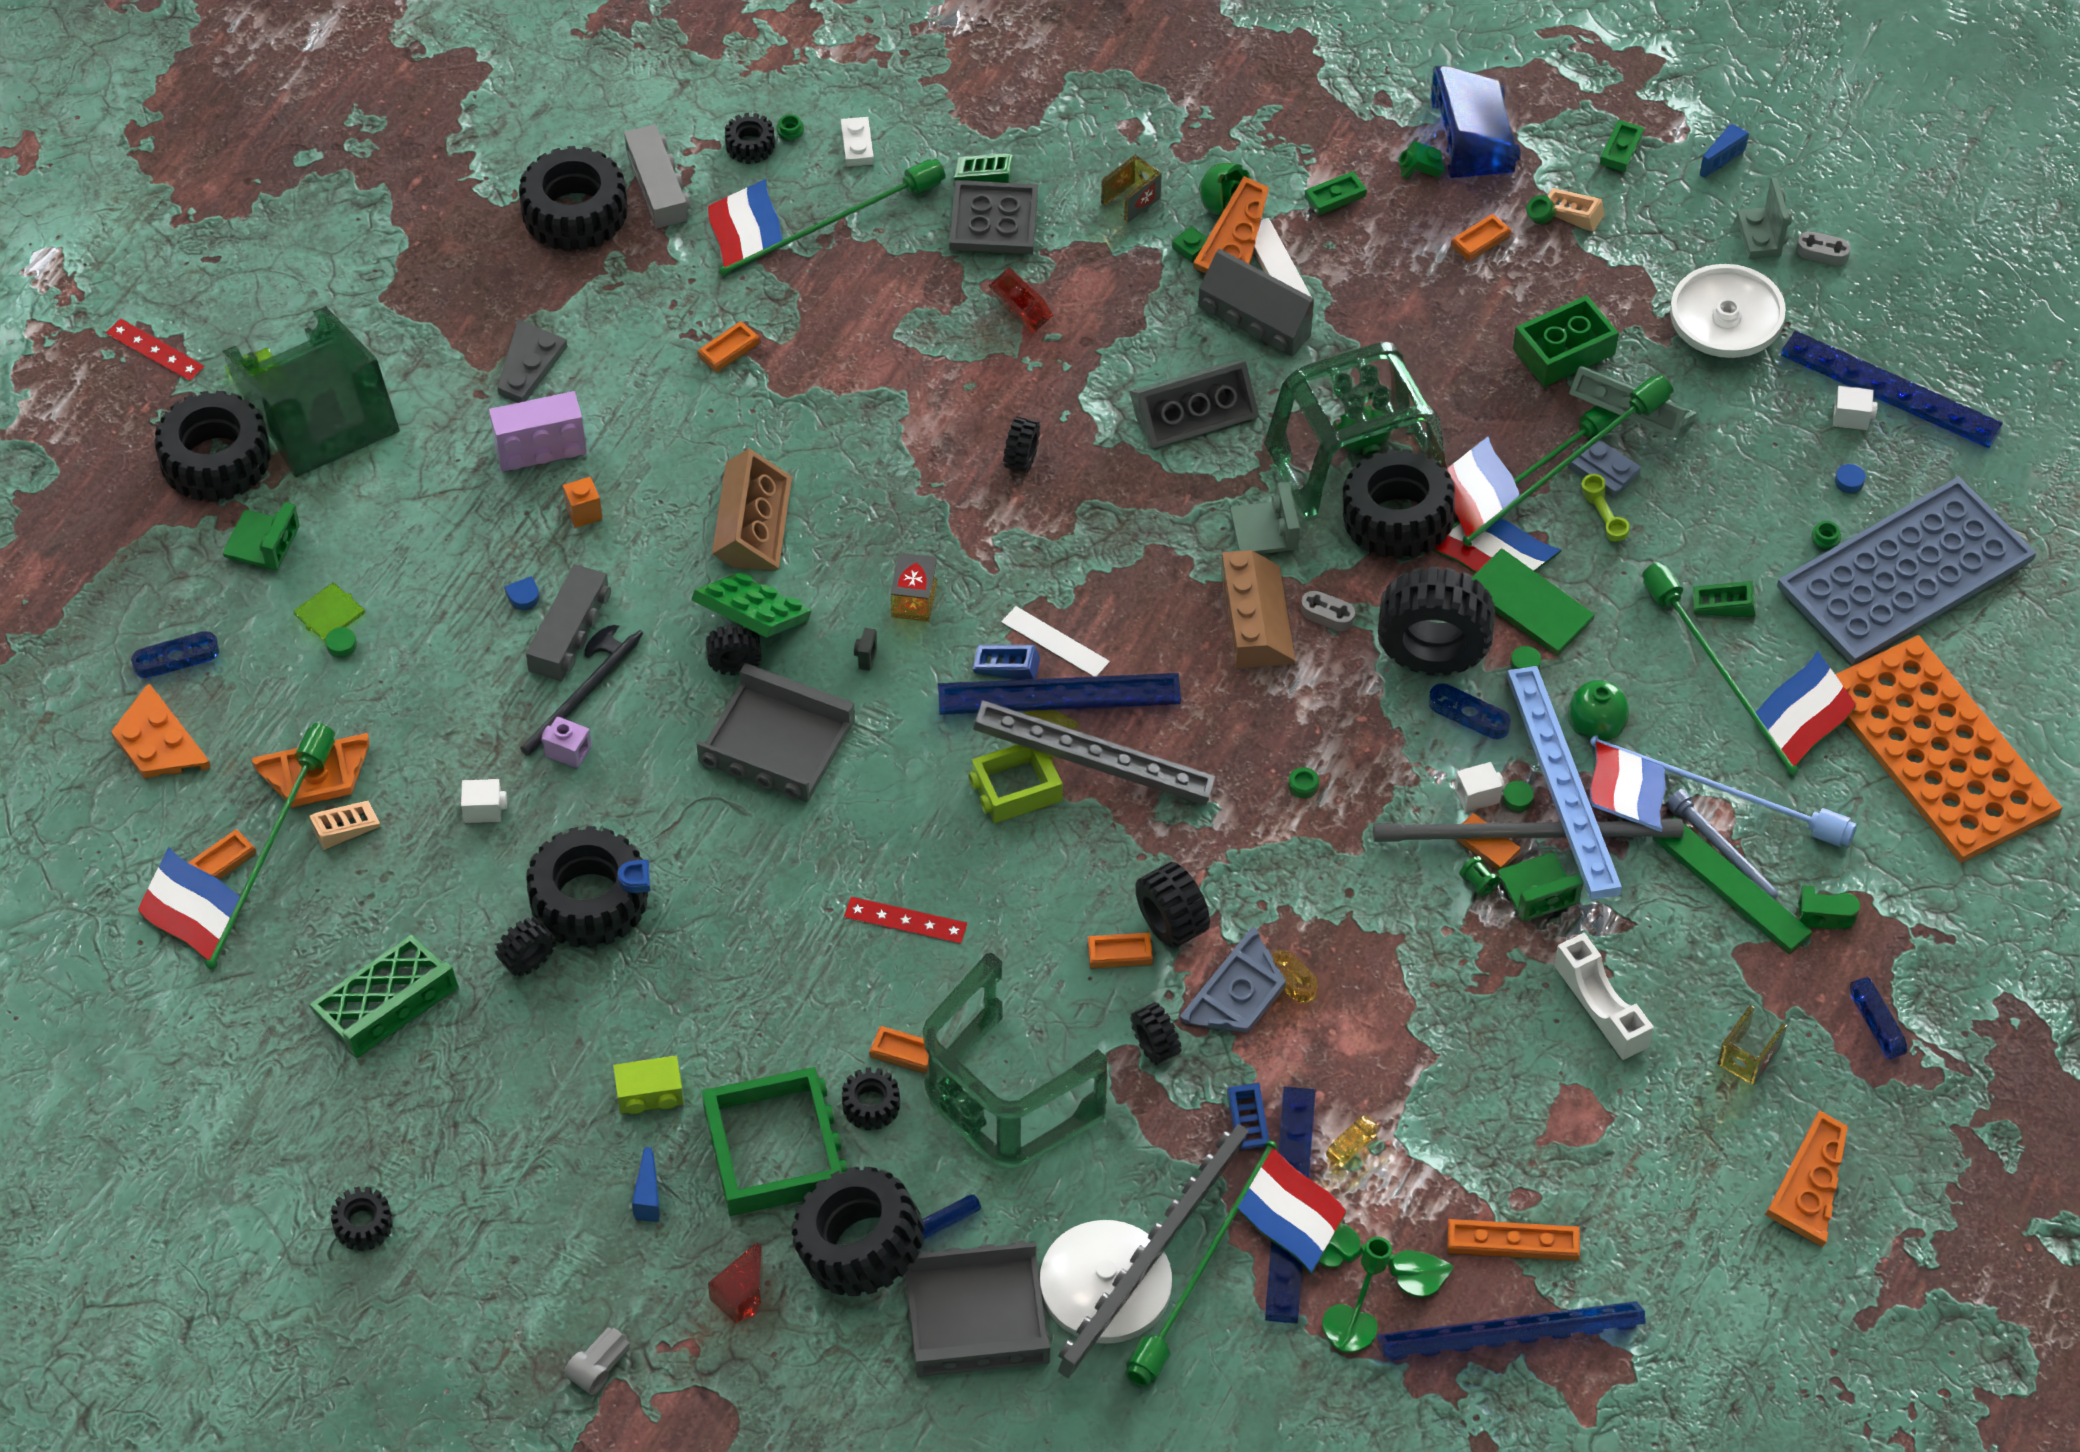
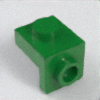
M1413 141L1399 157L1401 176L1404 178H1408L1415 170L1437 178L1445 171L1441 151Z

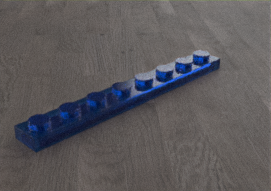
M1796 330L1782 349L1781 356L1852 388L1873 390L1874 398L1986 448L1991 447L2001 431L2003 422Z
M1179 673L938 683L939 715L978 713L982 700L1014 711L1181 704Z
M1284 1086L1278 1153L1297 1171L1309 1178L1316 1089ZM1271 1241L1265 1321L1298 1324L1302 1264L1292 1254Z
M1637 1301L1379 1334L1377 1335L1378 1349L1384 1358L1402 1360L1407 1358L1408 1354L1421 1353L1425 1356H1433L1439 1354L1440 1350L1446 1349L1463 1352L1472 1350L1473 1346L1486 1344L1488 1347H1501L1508 1341L1516 1340L1522 1343H1532L1538 1341L1539 1337L1546 1336L1564 1339L1570 1337L1571 1333L1584 1332L1585 1334L1594 1335L1602 1333L1604 1329L1615 1327L1618 1330H1631L1636 1328L1638 1324H1646L1645 1310Z

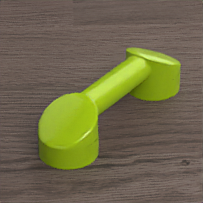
M1599 474L1585 476L1582 480L1583 496L1589 503L1595 505L1606 525V538L1613 542L1626 539L1630 534L1629 523L1622 517H1614L1604 499L1606 493L1604 478Z

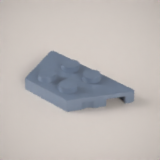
M1251 927L1180 1015V1022L1186 1025L1249 1033L1285 989L1286 980L1276 967L1273 957L1264 946L1255 927Z

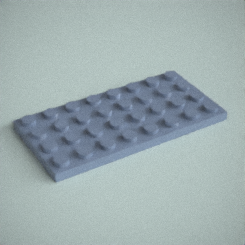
M1958 476L1778 579L1777 587L1854 666L2035 559L2036 552Z

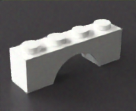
M1582 933L1559 944L1554 962L1555 968L1621 1059L1625 1060L1649 1048L1654 1030L1653 1025L1637 1004L1628 1005L1616 994L1606 976L1602 956L1587 935Z

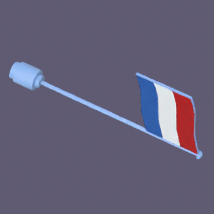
M1597 735L1593 736L1590 740L1596 752V768L1590 788L1592 807L1662 832L1660 809L1665 792L1664 770L1809 822L1808 829L1813 830L1812 837L1841 847V845L1849 847L1855 834L1857 824L1851 822V818L1822 808L1820 813L1814 812L1812 817L1605 742L1598 739Z

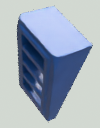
M1732 123L1728 125L1704 154L1700 176L1705 178L1744 152L1749 133Z
M978 645L972 670L978 674L1023 681H1036L1040 656L1035 645ZM988 655L992 656L990 664H986ZM1000 657L1003 658L1002 664H998Z
M1254 1083L1228 1087L1227 1097L1233 1129L1240 1123L1258 1121L1259 1126L1246 1129L1249 1130L1248 1134H1261V1139L1244 1141L1239 1151L1266 1147L1265 1143L1269 1141L1260 1084ZM1248 1098L1254 1099V1103L1237 1105L1236 1101ZM1256 1109L1255 1115L1239 1117V1112Z
M645 1147L632 1201L633 1215L636 1220L659 1222L660 1210L654 1153L651 1147Z

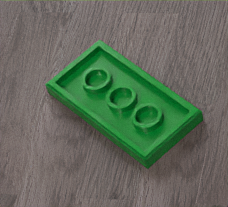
M1502 548L1472 577L1473 581L1477 579L1482 583L1484 589L1489 591L1495 605V613L1555 656H1558L1594 620L1595 614Z

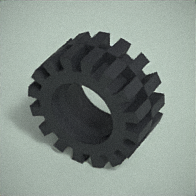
M744 113L743 118L739 114L735 116L736 121L730 119L729 125L725 127L726 151L730 153L732 159L737 157V162L740 163L745 159L746 164H751V160H755L756 164L760 163V158L766 160L768 159V154L772 155L773 148L775 149L774 126L772 127L770 120L767 121V117L762 115L759 119L758 113H754L753 117H749V113ZM746 136L758 137V139L752 141H745L741 138Z
M1017 416L1014 418L1011 430L1009 429L1008 439H1006V448L1004 449L1003 465L1006 468L1029 472L1037 452V445L1039 444L1040 422Z
M728 624L727 629L720 626L717 628V632L711 631L710 636L706 638L707 661L713 671L717 672L720 670V674L725 675L727 672H730V675H735V672H740L745 663L759 666L762 656L758 633L746 627L743 629V626L737 624L736 628H732V624Z
M532 917V919L525 918L524 923L521 921L517 922L514 929L510 927L507 930L509 932L508 935H503L500 938L503 942L497 944L496 948L498 950L495 951V954L512 975L521 977L524 973L526 975L530 974L533 968L537 970L540 968L539 964L541 962L545 963L548 960L546 956L552 955L554 951L552 948L556 946V937L536 917Z
M1154 1002L1131 1013V1027L1136 1033L1134 1036L1139 1040L1140 1048L1144 1049V1054L1146 1057H1149L1151 1063L1154 1062V1065H1157L1180 1054L1181 1042L1178 1040V1033L1174 1030L1176 1027L1174 1023L1170 1022V1016L1168 1013L1165 1014V1009L1162 1006L1160 1007L1159 1003Z
M871 1067L866 1068L865 1074H862L860 1069L855 1071L856 1078L850 1075L847 1078V1083H844L842 1087L844 1115L847 1114V1120L850 1123L854 1120L855 1127L860 1128L862 1123L865 1124V1130H871V1125L874 1124L876 1130L882 1129L881 1122L888 1126L891 1124V1117L895 1119L898 1115V1110H900V1091L896 1079L892 1080V1075L889 1072H886L883 1076L882 1069L877 1068L876 1073H872ZM870 1091L878 1092L883 1096V1101L875 1106L863 1105L858 1099L860 1095Z
M354 1187V1194H351L348 1189L344 1192L345 1199L338 1196L335 1200L337 1206L332 1205L331 1221L334 1233L342 1245L346 1242L348 1249L353 1250L354 1245H357L358 1251H364V1245H368L369 1250L375 1248V1241L381 1245L385 1242L383 1235L389 1237L391 1233L390 1227H393L390 1206L385 1196L382 1197L380 1191L376 1190L372 1193L371 1187H365V1192H361L360 1187ZM359 1211H370L374 1214L373 1221L366 1226L356 1227L352 1226L349 1222L350 1217Z

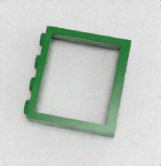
M815 1067L702 1090L703 1107L729 1216L800 1202L808 1191L812 1193L816 1189L815 1185L819 1181L823 1180L825 1182L831 1178L830 1174L837 1171L841 1173L847 1172L845 1159L839 1160L837 1152L841 1151L838 1132L832 1133L830 1124H834L831 1105L825 1106L823 1097L828 1096L824 1078L818 1079ZM810 1090L830 1170L738 1189L719 1109Z

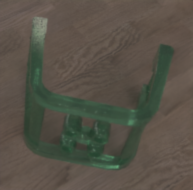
M1375 343L1307 364L1291 373L1282 383L1264 445L1284 481L1290 483L1292 496L1304 517H1311L1319 513L1323 487L1332 456L1338 449L1347 444L1400 427L1409 426L1421 446L1420 452L1428 455L1430 460L1434 458L1441 463V467L1447 469L1440 418L1436 411L1427 405L1404 365L1401 351L1394 343ZM1384 358L1389 360L1391 390L1387 386L1381 385L1378 368L1367 363ZM1356 367L1360 374L1359 384L1352 388L1351 376L1340 371ZM1329 375L1333 382V394L1341 399L1345 406V415L1350 419H1354L1356 424L1335 432L1310 388L1309 381ZM1409 396L1412 399L1415 406H1410ZM1372 399V407L1381 411L1383 416L1368 420L1364 414V403ZM1294 400L1297 401L1320 442L1308 481L1303 484V487L1300 486L1289 466L1292 452L1286 431ZM1420 422H1426V432Z
M987 953L925 1021L923 1042L927 1057V1073L924 1080L926 1099L932 1108L987 1160L1001 1167H1022L1105 1119L1108 1059L1097 1049L1061 1075L1018 1100L1007 1101L996 1096L959 1061L973 1045L1003 1019L1002 1001L997 998V983L1002 979V961L995 954ZM981 987L984 988V1008L946 1049L936 1037L938 1031ZM1094 1077V1091L1082 1099L1073 1116L1021 1147V1117ZM985 1109L996 1116L997 1145L982 1132V1128L987 1125L984 1117Z

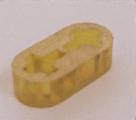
M1286 950L1274 952L1271 956L1276 967L1277 963L1280 965L1288 964V970L1285 967L1279 968L1286 980L1284 991L1297 1002L1305 1003L1312 1001L1316 997L1318 989L1316 976L1291 952ZM1298 982H1299L1302 986H1305V985L1308 984V985H1309V989L1307 990V989L1304 988V987L1298 989Z
M1367 1115L1361 1116L1332 1142L1326 1151V1157L1337 1167H1342L1374 1138L1378 1132L1379 1125Z

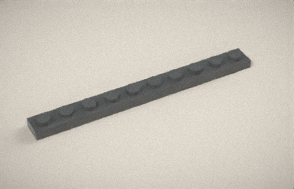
M1237 1124L1231 1133L1228 1131L1224 1132L1216 1145L1219 1150L1214 1156L1210 1153L1206 1156L1199 1167V1170L1202 1171L1198 1178L1192 1176L1182 1190V1193L1185 1194L1180 1201L1174 1199L1166 1210L1165 1216L1168 1218L1163 1224L1157 1222L1147 1237L1150 1240L1147 1246L1143 1247L1140 1245L1130 1259V1262L1133 1264L1129 1270L1122 1269L1112 1283L1115 1288L1109 1295L1104 1292L1094 1307L1097 1312L1093 1318L1086 1316L1076 1331L1079 1336L1073 1343L1071 1340H1068L1058 1355L1062 1361L1057 1372L1068 1379L1241 1149L1249 1130Z

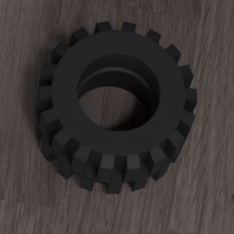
M1168 862L1139 878L1135 883L1136 897L1141 913L1150 929L1165 945H1168L1170 948H1177L1209 930L1210 916L1205 898L1192 876L1178 863Z

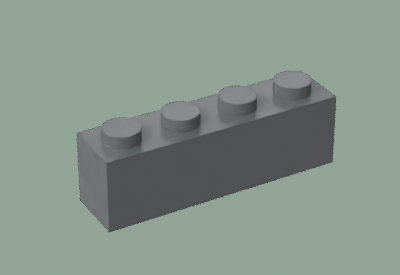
M576 564L573 565L526 652L529 672L562 682L566 672L572 670L578 649H582L585 646L587 632L591 626L596 625L602 604H606L610 598L611 587L608 586L606 573Z

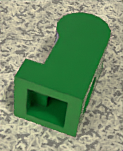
M1802 885L1798 899L1799 921L1810 928L1848 929L1855 924L1860 908L1859 900L1850 893L1845 892L1837 895L1815 894V886Z

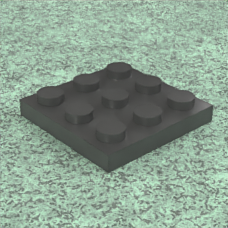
M955 180L949 250L1033 254L1038 184Z

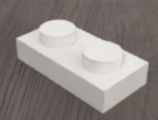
M868 117L841 119L846 167L874 165Z

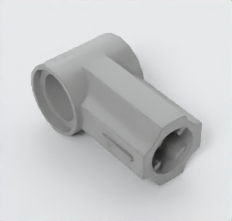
M608 1327L585 1353L580 1351L570 1359L565 1367L564 1376L588 1394L594 1395L605 1384L609 1371L630 1349V1343L621 1332L615 1328L611 1329Z

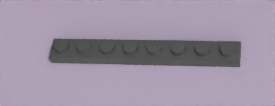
M983 700L973 728L975 731L1203 805H1207L1215 778L1213 775Z

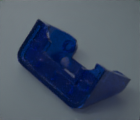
M1441 65L1434 66L1430 101L1432 108L1440 109L1447 137L1446 151L1451 155V161L1447 168L1449 177L1460 178L1515 172L1516 161H1520L1521 152L1519 144H1515L1504 104L1505 90L1503 84H1499L1497 79Z

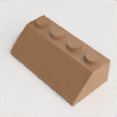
M750 448L726 462L712 555L733 568L776 571L780 565L792 476Z
M1252 550L1222 552L1221 578L1235 668L1295 664L1280 566Z

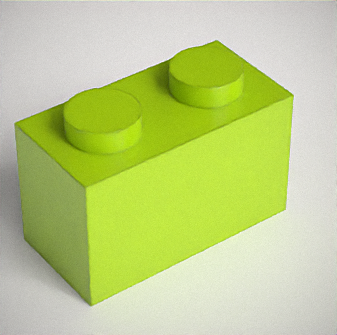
M677 1055L613 1065L620 1114H638L644 1110L657 1108L671 1109L677 1105H684Z

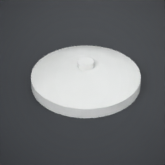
M1716 264L1699 268L1679 282L1673 292L1670 315L1672 324L1679 336L1693 348L1713 356L1737 358L1758 353L1770 346L1781 333L1786 309L1781 292L1763 274L1740 265Z
M1097 1220L1075 1226L1057 1238L1048 1249L1040 1270L1042 1301L1051 1318L1066 1332L1078 1338L1079 1334L1076 1331L1086 1316L1093 1318L1097 1312L1094 1309L1096 1303L1104 1292L1109 1295L1115 1288L1112 1285L1114 1279L1122 1269L1129 1270L1133 1264L1130 1262V1259L1140 1245L1146 1247L1150 1242L1147 1238L1149 1234L1124 1222ZM1165 1252L1161 1254L1096 1343L1108 1344L1131 1340L1148 1331L1159 1321L1168 1306L1172 1287V1273Z

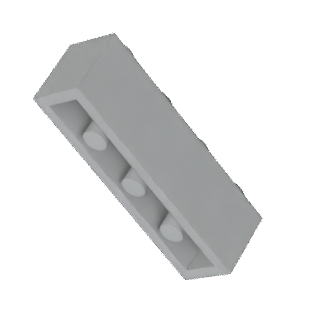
M656 124L625 131L626 153L655 228L688 221L687 209L691 208L687 192L682 193V179L680 173L674 172L675 162L672 153L667 154L666 152L668 145L665 135L659 134Z

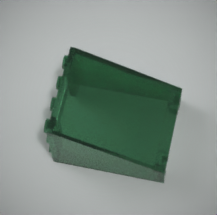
M327 306L313 311L318 323L313 330L310 327L304 329L307 342L259 362L253 352L247 354L248 358L242 357L240 350L235 345L222 351L231 378L243 397L253 403L255 408L261 412L269 438L295 478L400 432L377 358Z

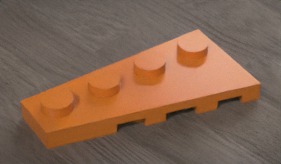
M1245 176L1243 177L1193 262L1194 269L1206 274L1218 249L1248 264L1251 263L1269 193L1268 186Z
M1819 1110L1765 1215L1823 1248L1827 1242L1828 1223L1832 1215V1202L1837 1188V1175L1842 1161L1848 1126Z

